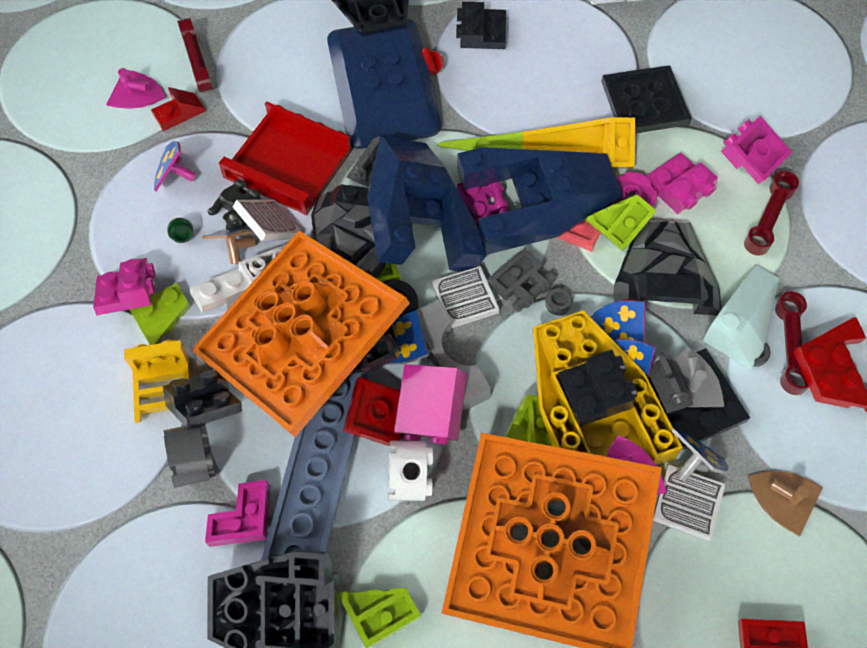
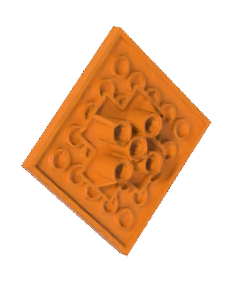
M298 231L195 345L192 351L290 434L296 437L410 303L405 296L301 231Z
M481 432L441 614L579 648H632L662 468ZM554 501H561L566 505L564 513L560 516H553L549 513V506ZM518 525H525L528 528V535L522 541H517L513 538V530ZM550 531H554L560 536L559 543L553 548H548L543 544L544 535ZM585 538L591 542V549L587 554L579 555L574 551V543L577 539ZM544 562L550 563L553 566V575L547 580H541L537 576V568Z

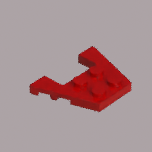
M853 317L803 344L794 351V354L815 402L844 408L854 406L864 408L865 412H867V390L846 345L858 344L866 339L857 317Z

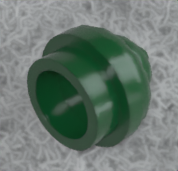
M175 218L167 226L168 236L177 243L189 241L194 232L192 223L184 218Z

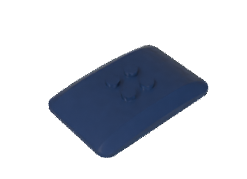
M407 19V25L404 27L361 35L355 27L336 29L328 34L327 43L345 131L346 135L350 136L351 147L356 149L367 148L372 139L382 135L416 140L432 137L440 132L441 120L428 65L421 52L423 45L418 27L413 20Z

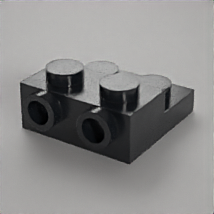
M462 1V8H457V22H461V24L456 25V38H461L460 48L505 49L506 10L484 9V2Z
M613 350L585 359L584 364L558 372L559 381L579 427L634 407V397L638 396L636 387L632 380L626 381L623 372H626L625 363L620 355L615 357Z
M217 371L200 372L195 377L173 380L168 385L163 386L165 406L187 429L242 412L241 401L229 391L228 381Z

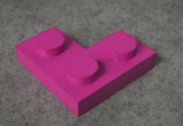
M261 480L238 484L236 511L208 514L205 543L209 547L267 540L270 484L268 481Z

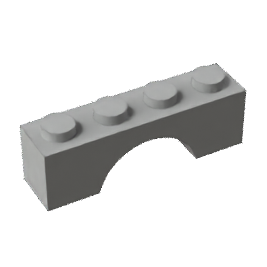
M437 300L417 309L429 356L424 357L425 360H431L433 366L458 368L467 373L462 412L490 399L491 387L478 365L468 366L456 363L445 353L443 343L451 334V319L441 302Z

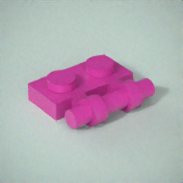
M501 182L463 190L462 183H457V190L477 227L479 225V218L510 210L508 201L504 200V188ZM493 197L495 203L489 205L487 198Z

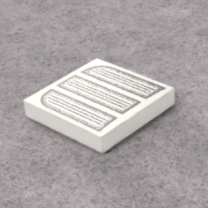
M236 200L233 206L261 241L291 240L298 231H301L275 200Z
M481 266L431 281V286L437 300L441 302L451 319V328L499 314V307Z
M668 464L663 477L667 493L658 495L653 521L710 541L713 537L725 484L692 473L683 482L676 476L680 468Z

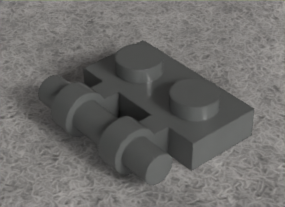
M524 248L488 279V284L505 301L512 295L517 297L518 300L512 304V307L516 312H520L524 307H530L539 294L546 293L556 278L550 272L544 277L539 274L543 269V264ZM531 281L534 286L526 291L523 286Z

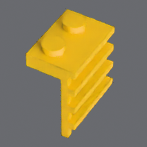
M165 340L162 343L153 345L139 344L133 348L124 349V360L133 373L134 422L136 424L142 423V414L169 410L165 406V401L141 405V399L164 396L163 386L140 390V384L177 378H190V357L181 340Z

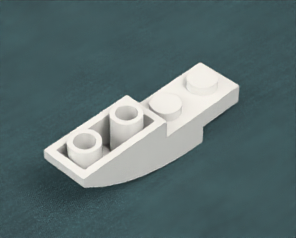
M285 245L240 261L239 269L191 286L190 294L201 312H206L223 304L226 309L230 308Z

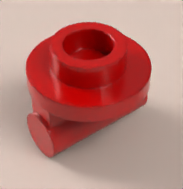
M430 48L421 50L428 65L430 75L439 73L444 65L442 55L437 51H430Z

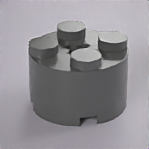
M206 424L190 429L181 426L163 430L168 465L173 472L171 479L174 488L209 481L210 478L216 477L211 451H208L211 448Z

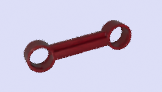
M191 18L178 20L177 23L199 93L213 90Z
M780 171L773 178L769 186L772 195L757 226L750 229L744 240V247L749 253L757 256L764 255L774 242L772 230L785 201L794 195L799 186V179L792 172ZM777 182H785L791 189H784ZM751 237H761L767 245L756 244Z
M793 291L784 293L775 305L777 316L784 321L787 369L780 377V384L787 393L801 395L809 386L794 351L803 345L800 317L807 309V301L801 294ZM788 301L794 303L797 306L799 312H791L784 307L783 302ZM788 373L799 374L804 379L805 386L793 384L789 379Z

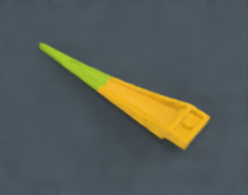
M610 117L523 132L440 142L438 146L466 151L485 147L607 153L612 168L633 169L635 167V118Z

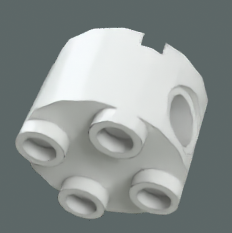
M390 441L389 448L395 449V452L389 453L388 488L394 489V492H388V500L425 501V496H432V478L427 477V465L433 464V447H427L424 441ZM411 462L417 467V474L414 478L408 480L403 475V467Z

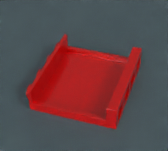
M266 101L267 114L232 159L224 156L220 160L219 166L223 178L233 183L240 179L246 183L247 186L245 188L249 190L253 188L264 197L275 200L304 215H308L315 205L317 198L322 195L352 152L350 136L342 131L326 127L321 122L305 118L302 114L286 110L281 105H275Z

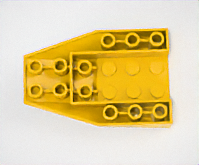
M584 310L533 327L539 411L553 447L606 457L609 448L617 435L634 442L647 452L657 466L676 459L683 447L678 437L672 432L673 427L645 372ZM613 350L615 357L620 355L625 363L626 372H623L626 381L632 380L636 387L638 396L634 397V407L579 427L559 381L558 372L584 364L586 358Z

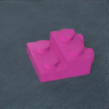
M761 116L752 122L748 119L737 128L740 133L738 135L733 133L724 140L723 144L725 147L721 150L723 155L736 169L743 166L757 184L765 181L792 153Z
M679 153L646 175L650 179L654 191L656 188L657 196L677 215L685 209H692L699 199L703 196L709 197L717 188L715 184L718 177L701 162L694 165L682 153Z
M147 258L129 259L125 262H120L119 272H107L97 276L93 303L96 316L150 306L151 294H155V286L152 279L156 278L153 263H148Z

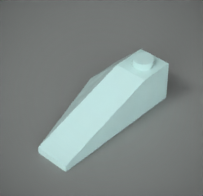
M755 265L713 321L703 341L751 370L755 364L754 360L759 358L764 350V343L766 344L779 278Z

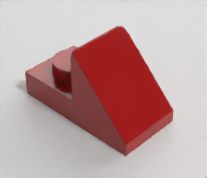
M168 87L172 100L151 109L162 131L206 112L195 93Z

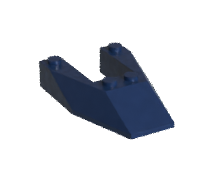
M382 135L367 194L378 262L402 265L416 248L411 223L441 227L449 270L465 271L477 267L486 257L482 234L445 166L427 143Z
M482 147L457 154V171L463 190L512 179L522 207L479 218L478 228L482 234L486 255L559 237L584 222L587 216L605 209L623 197L607 153Z

